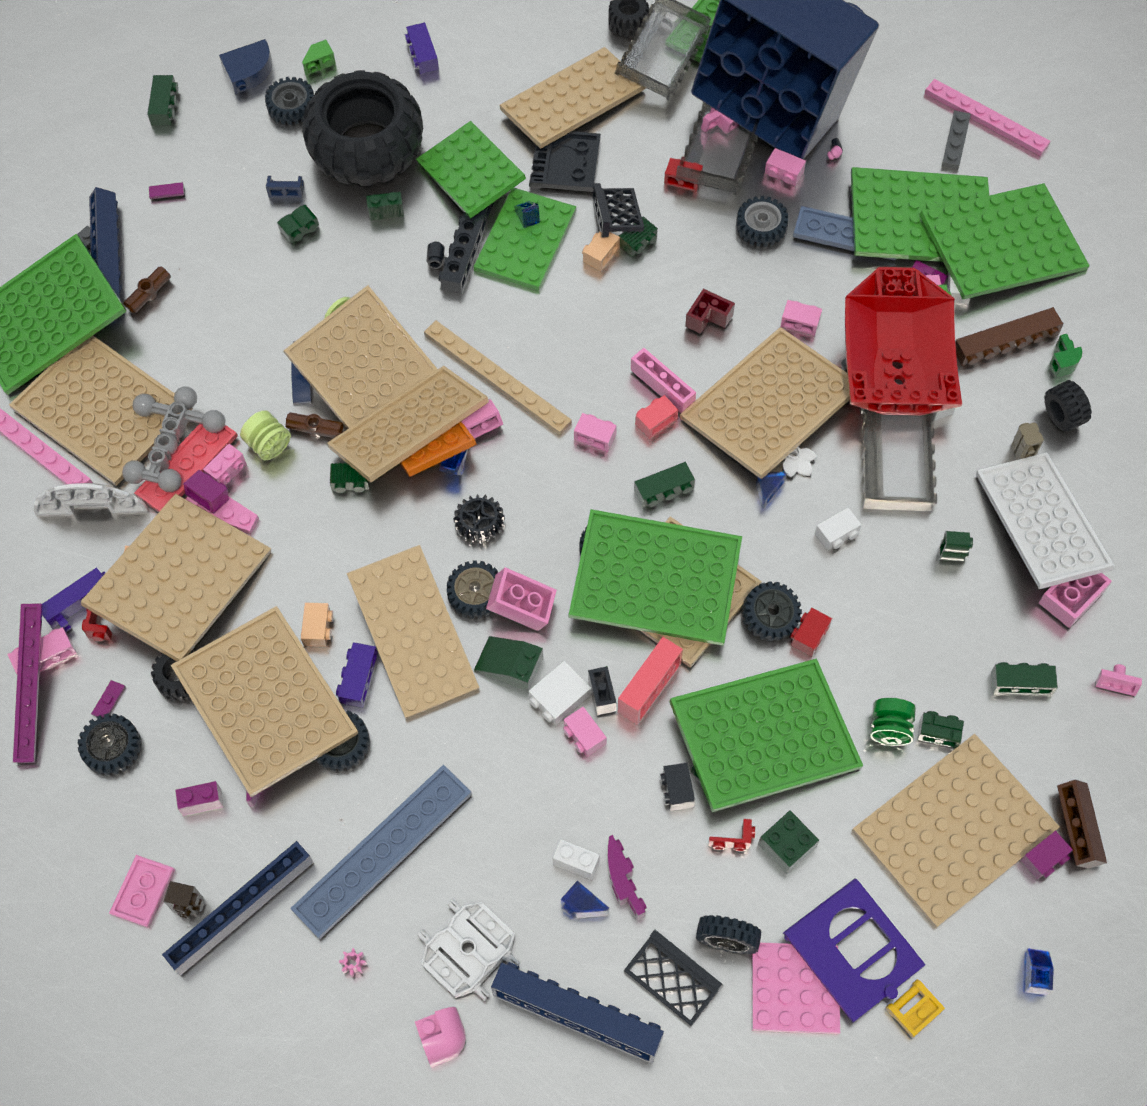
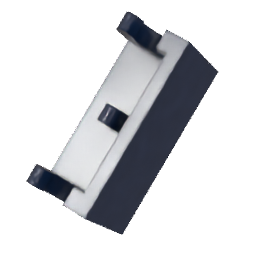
M267 176L266 190L268 197L303 198L304 180H302V176H298V181H273L272 176Z

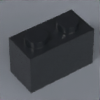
M608 666L588 670V681L591 687L596 714L601 715L615 712L617 702Z
M688 762L663 766V773H660L661 785H665L666 793H663L665 805H669L670 811L694 808L695 797Z

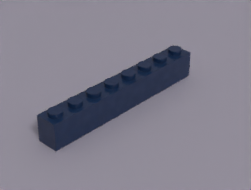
M95 187L89 196L91 256L120 299L121 285H119V278L121 272L118 267L120 256H118L119 242L117 241L119 228H117L118 214H116L118 201L116 200L115 192Z
M298 841L294 842L166 950L162 956L174 971L181 976L314 863L310 855Z

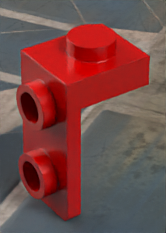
M86 608L87 616L82 622V630L86 636L95 641L111 640L112 632L108 625L96 624L98 615Z
M743 819L741 839L709 837L708 846L716 850L734 848L733 850L746 851V849H750L751 839H755V826H752V819Z

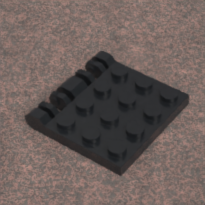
M571 131L541 149L536 145L531 168L534 172L530 174L529 187L532 189L553 188L593 192L601 134Z

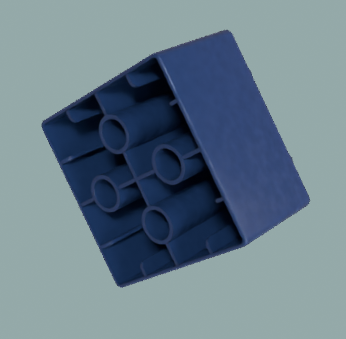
M720 0L691 93L773 147L804 159L840 117L879 28V23L866 15L857 5L845 2L844 0Z

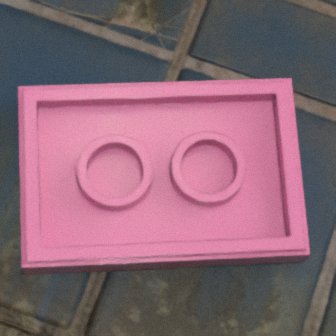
M136 855L109 914L149 928L175 869Z

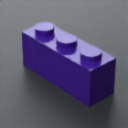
M426 23L407 26V34L404 35L406 43L410 44V55L414 56V67L418 68L420 74L439 70L438 58Z
M353 642L351 649H348L346 654L347 665L346 667L343 666L341 672L342 683L341 685L338 684L336 689V696H338L340 704L364 707L378 656L376 646Z

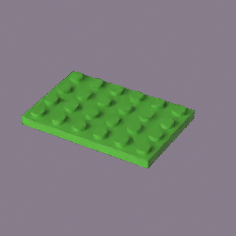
M472 121L463 125L416 159L418 164L469 218L475 216L526 179L525 174Z
M511 189L475 262L474 271L539 291L577 211L576 206L521 189Z

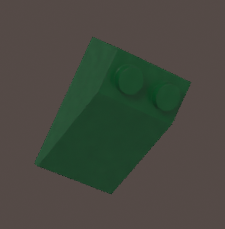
M489 636L474 671L529 691L543 660V648L525 641Z

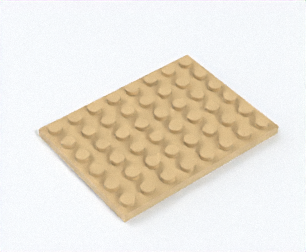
M780 327L680 414V419L762 479L850 400L848 376L844 370Z
M91 336L51 364L9 406L117 486L124 479L122 475L123 466L131 460L141 462L152 451L154 439L157 435L161 434L159 430L162 429V422L165 415L156 413L147 417L139 416L133 410V400L140 394H149L157 403L171 405L174 402V393L102 341Z
M175 494L82 599L81 606L175 661H179L192 651L271 553V548Z
M277 606L171 665L250 797H253L358 734L356 727Z
M973 734L856 825L852 832L936 929L1019 862L1055 830L1057 831L1060 826L980 738Z

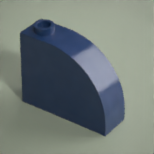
M266 39L219 55L224 72L235 94L261 84L268 77L272 69V57Z

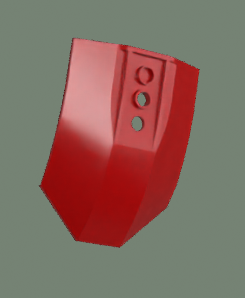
M878 267L845 297L846 363L850 404L882 415L916 416L962 406L955 344V298L916 268ZM899 362L902 364V368L896 369L892 363ZM899 379L903 384H897L894 380Z

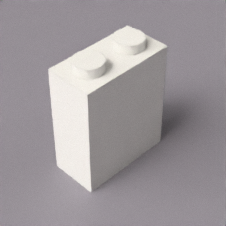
M565 661L529 690V702L536 709L539 708L543 712V717L548 722L552 721L555 725L560 723L591 696V687Z

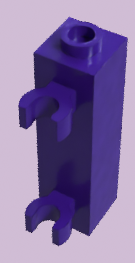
M96 567L42 603V615L52 629L58 625L61 628L63 627L66 632L72 629L66 619L84 608L81 606L82 599L103 577L105 571L101 573Z

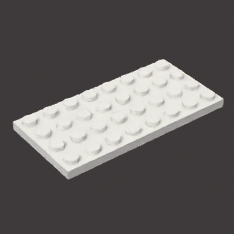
M1048 453L977 470V478L1039 589L1113 570L1114 564Z

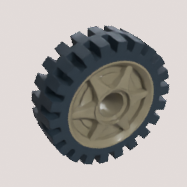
M473 560L472 564L467 561L464 566L460 564L457 570L454 569L452 571V575H449L446 585L447 597L456 613H461L465 618L469 616L470 619H474L475 616L478 619H481L482 615L490 616L492 611L486 609L495 575L498 573L495 567L492 568V565L489 563L485 565L484 561L477 563V560ZM473 588L480 589L476 592L471 591Z

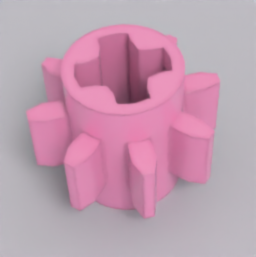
M354 948L348 954L344 951V960H339L341 965H345L342 972L346 973L349 971L351 977H354V973L357 972L362 974V965H367L366 961L361 960L364 956L363 952L356 954ZM351 959L356 961L357 964L355 966L349 963Z

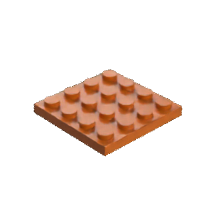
M460 421L400 462L408 476L411 477L477 444L475 438Z

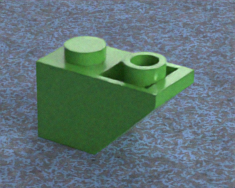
M326 39L312 44L302 61L305 75L336 64L334 52Z

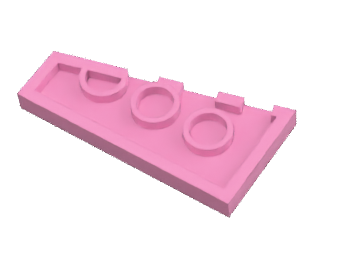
M187 496L186 500L211 513L209 510H207L206 508H204L203 506H201L200 504H198L197 502H195ZM230 497L214 514L211 513L248 534L252 533L259 520L257 514Z

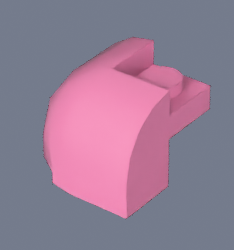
M456 1007L435 1011V1014L415 1021L431 1068L454 1059L464 1048L466 1033Z

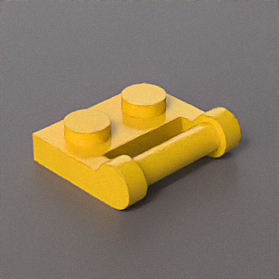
M918 979L912 983V987L893 1004L890 1003L886 1006L888 1013L899 1022L912 1038L945 1009ZM920 993L923 998L903 1015L899 1010L915 995Z

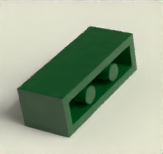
M153 75L147 112L151 125H171L172 119L175 117L174 105L177 104L176 92H178L179 87L173 75Z
M686 461L634 481V492L643 508L653 507L661 501L671 500L676 495L682 493H689L695 487V478Z
M1007 662L995 664L991 671L993 694L1053 695L1058 689L1056 666H1050L1047 663L1029 665L1028 663L1010 665Z

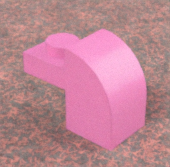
M711 108L710 113L706 114L703 118L701 130L706 133L718 126L727 135L737 129L739 124Z

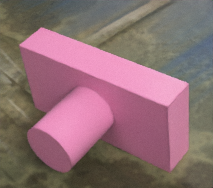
M1117 664L1113 667V671L1101 669L1096 679L1095 687L1136 696L1142 685V678L1125 675L1126 667Z

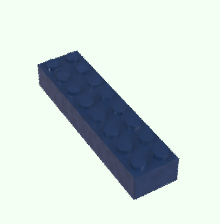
M501 962L491 985L493 996L653 1064L664 1031L660 1030V1025L653 1022L646 1024L641 1022V1018L637 1015L628 1013L627 1016L620 1013V1009L613 1005L606 1007L599 1004L600 1001L594 997H582L579 995L580 992L573 988L563 989L554 980L547 979V981H544L535 972L528 970L525 973L519 970L520 967L516 964L508 962L506 965Z

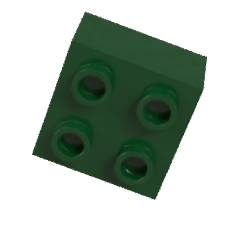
M789 810L760 837L758 844L788 874L817 847L819 839Z

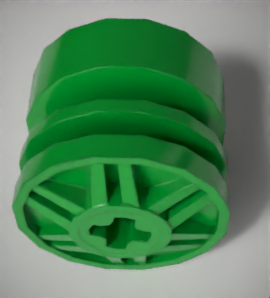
M880 698L875 700L872 710L874 720L871 723V739L882 744L894 746L912 743L914 739V725L912 723L915 721L916 706L910 701L899 698Z

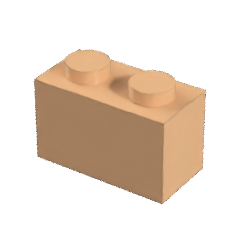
M600 231L595 233L590 244L583 248V262L601 272L620 248V237L612 232H609V237H601Z
M305 603L301 631L303 646L327 647L328 640H331L329 624L333 622V610H330L328 603Z

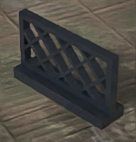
M600 183L593 184L592 199L601 237H609V232L644 231V224L634 188H601Z
M654 929L648 940L624 969L629 976L691 1027L724 986L656 929ZM651 943L658 948L659 958H646V949ZM661 952L668 957H661ZM642 954H643L644 959L639 960V958H640V957L642 956ZM662 960H673L676 971L663 973ZM659 961L661 973L648 974L647 962ZM644 962L646 975L636 976L630 971L635 963ZM678 965L684 970L678 971ZM676 974L678 987L665 988L664 976ZM679 974H690L693 985L680 987ZM661 976L662 989L653 990L649 985V977ZM640 978H646V983L643 982ZM695 979L701 984L695 985ZM706 987L711 991V994L706 1000L697 1001L696 988ZM693 988L695 1001L682 1002L681 989ZM678 990L679 1003L670 1004L666 1000V991ZM663 991V997L660 996L657 992ZM698 1003H703L702 1006L698 1009ZM695 1004L696 1013L691 1020L683 1014L682 1005ZM680 1005V1011L677 1010L674 1006Z

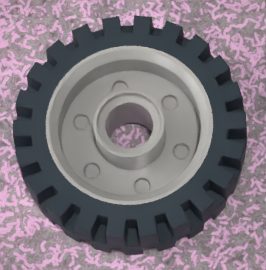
M756 196L753 197V201L751 198L748 199L747 203H742L737 214L736 227L741 238L744 237L746 242L750 240L751 245L757 243L759 247L761 243H763L764 247L768 246V243L770 245H774L775 241L778 243L787 231L789 219L787 209L783 207L781 202L778 203L777 199L771 201V197L764 199V196H760V199H758Z

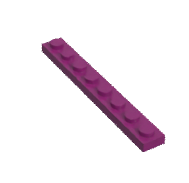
M41 603L21 604L13 763H35L43 610Z

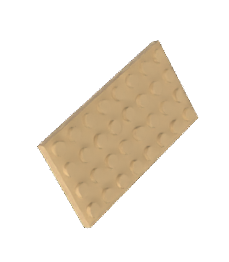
M603 47L500 104V110L541 149L645 90L646 83L607 48Z
M443 365L327 444L330 450L369 482H373L489 402L488 397Z
M420 545L347 573L405 719L480 688Z

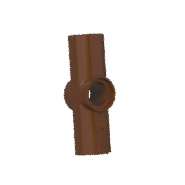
M158 266L148 278L141 279L138 282V288L123 302L124 306L133 314L137 313L147 301H153L157 297V291L171 278L170 273L162 266Z
M290 412L287 414L285 427L306 432L312 437L326 436L335 438L343 433L344 425L342 422L322 419L317 414L307 416Z

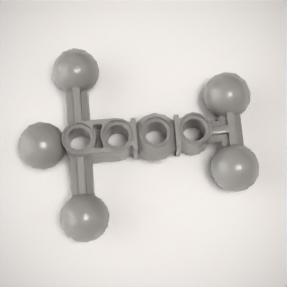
M183 386L176 390L174 402L171 405L157 403L149 394L136 396L132 405L136 414L141 417H147L156 413L165 415L162 422V429L159 430L161 434L157 435L154 439V446L148 455L151 463L149 470L146 469L143 463L131 460L123 466V478L131 484H138L143 480L158 483V486L165 492L178 490L181 486L182 478L176 470L168 469L169 460L172 459L171 455L177 450V444L183 435L188 421L202 424L206 431L210 433H218L225 427V416L218 410H210L205 414L187 410L194 407L197 403V393L189 386Z

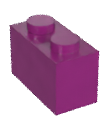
M198 470L183 483L185 495L213 514L229 500L228 488L223 483L214 480L210 474H205L201 470Z
M216 781L175 790L177 808L182 816L224 808L221 788Z
M1055 830L1029 851L1020 861L1037 880L1042 876L1048 878L1055 872L1053 867L1058 863L1062 866L1071 859L1068 855L1073 849Z

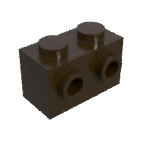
M170 881L163 902L172 912L178 913L177 916L186 919H189L190 916L197 917L198 912H201L204 906L203 896L195 886Z

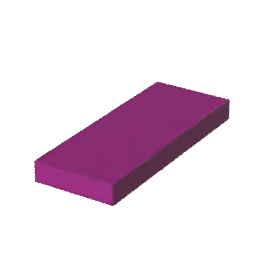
M183 182L149 186L150 199L184 195Z
M918 260L912 266V268H916L925 276L939 275L941 285L948 278V275Z
M111 680L91 715L95 717L101 715L104 717V714H110L126 686Z

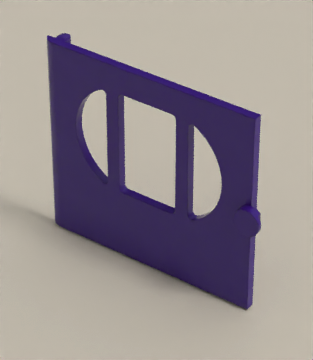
M856 878L783 932L785 935L784 939L786 941L789 940L852 1023L885 997L887 999H895L898 995L896 988L926 965ZM849 908L865 911V914L833 939L830 938V924L838 912ZM871 918L890 942L859 967L853 969L837 949L836 944ZM893 948L895 949L896 962L894 968L887 976L875 980L860 976L863 971Z

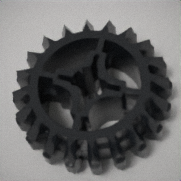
M477 494L476 498H473L470 495L469 501L463 499V505L458 504V510L454 511L455 517L453 521L456 531H458L460 536L464 535L466 541L471 538L472 543L478 540L481 544L483 539L489 542V537L495 539L496 533L500 534L501 528L504 527L505 515L503 514V508L500 507L498 501L494 502L493 497L487 499L485 494L483 498H480ZM485 510L491 512L494 517L490 516V514L485 513ZM464 521H468V523L472 524L473 528L466 525Z

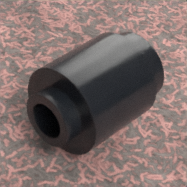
M434 241L427 246L426 262L433 269L440 268L444 263L445 247L440 242Z

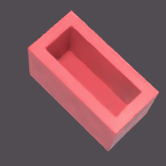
M663 395L660 398L654 399L649 406L641 408L636 413L635 424L650 439L678 419V409Z

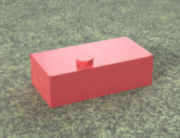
M662 637L619 696L617 713L638 725L681 665L683 649Z

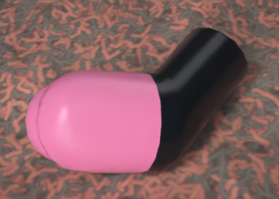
M834 138L831 141L833 148L827 153L830 160L837 159L843 153L839 138Z

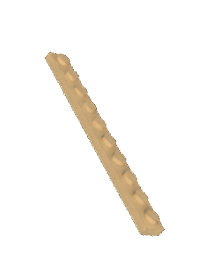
M437 320L424 331V336L558 435H561L572 424V420Z

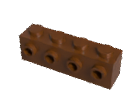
M1075 779L1057 785L1076 866L1090 869L1106 864L1107 859L1088 783Z

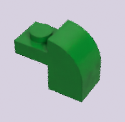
M1067 333L1060 335L1056 344L1059 352L1054 353L1050 361L1056 378L1073 373L1082 358V347L1074 348V343L1070 340Z

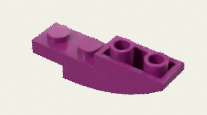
M611 835L608 840V872L611 885L619 905L621 906L628 902L638 921L645 917V909L647 907L641 897L638 899L634 892L637 889L632 879L628 880V878L632 877L633 863L629 857L625 858L622 852L624 848L620 840H615L614 836Z

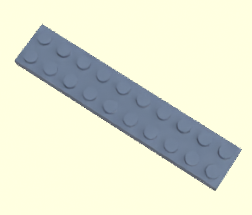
M443 764L290 909L320 940L472 795V792Z

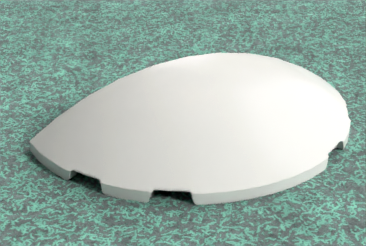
M72 483L57 486L42 492L34 501V513L36 516L74 514V508L108 507L111 513L149 512L147 505L134 495L112 486L96 483Z

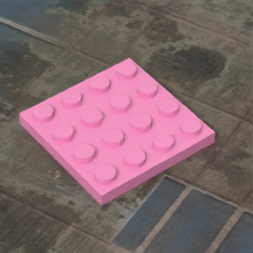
M760 942L758 952L752 953V1031L840 1034V1006L793 945Z

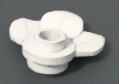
M797 447L785 458L783 469L789 477L794 476L796 472L803 476H810L812 474L810 461H813L817 455L811 449H800Z

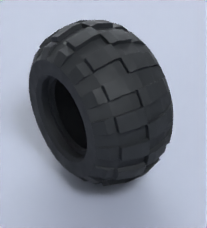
M365 70L339 74L330 82H325L321 85L306 106L302 125L306 149L320 170L327 176L335 177L341 183L349 185L357 183L360 186H372L373 183L378 182L384 183L393 179L396 173L401 174L411 165L414 156L418 155L424 129L420 107L413 95H410L408 89L401 82L390 79L389 76L381 72H365ZM362 124H375L385 128L367 137L354 138L343 136L347 130Z

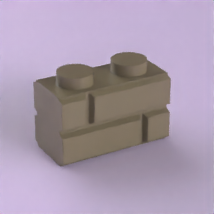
M1023 423L1018 427V431L1011 444L1016 460L1037 455L1044 441L1042 434L1039 433L1040 430L1037 423Z

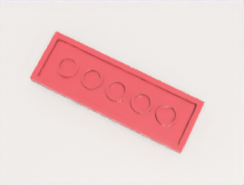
M199 424L177 447L175 453L171 455L172 459L169 460L168 469H174L181 475L182 482L179 489L174 492H165L158 486V483L145 481L134 492L135 496L157 512H160L175 494L181 497L185 494L183 483L198 470L204 472L203 469L228 444H231L238 437L237 432L225 425L222 431L210 433L206 431L202 424Z

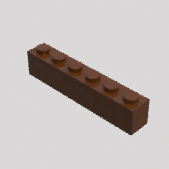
M1052 307L956 339V356L962 366L973 365L980 360H987L1001 353L1006 354L1016 348L1021 349L1028 344L1038 343L1045 338H1054L1060 334L1064 323L1055 308Z

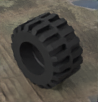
M646 0L610 1L608 9L610 29L615 34L626 37H636L637 34H642V31L645 32L649 25L648 2Z
M1067 380L1045 392L1044 403L1047 413L1060 430L1062 429L1065 432L1071 431L1089 422L1091 419L1092 410L1089 399L1084 390L1074 381Z
M161 653L162 656L160 658L157 656L155 659L156 664H152L151 667L153 669L151 671L153 683L166 699L170 698L175 702L177 699L180 702L185 701L187 697L190 699L179 680H169V676L173 672L171 665L177 661Z

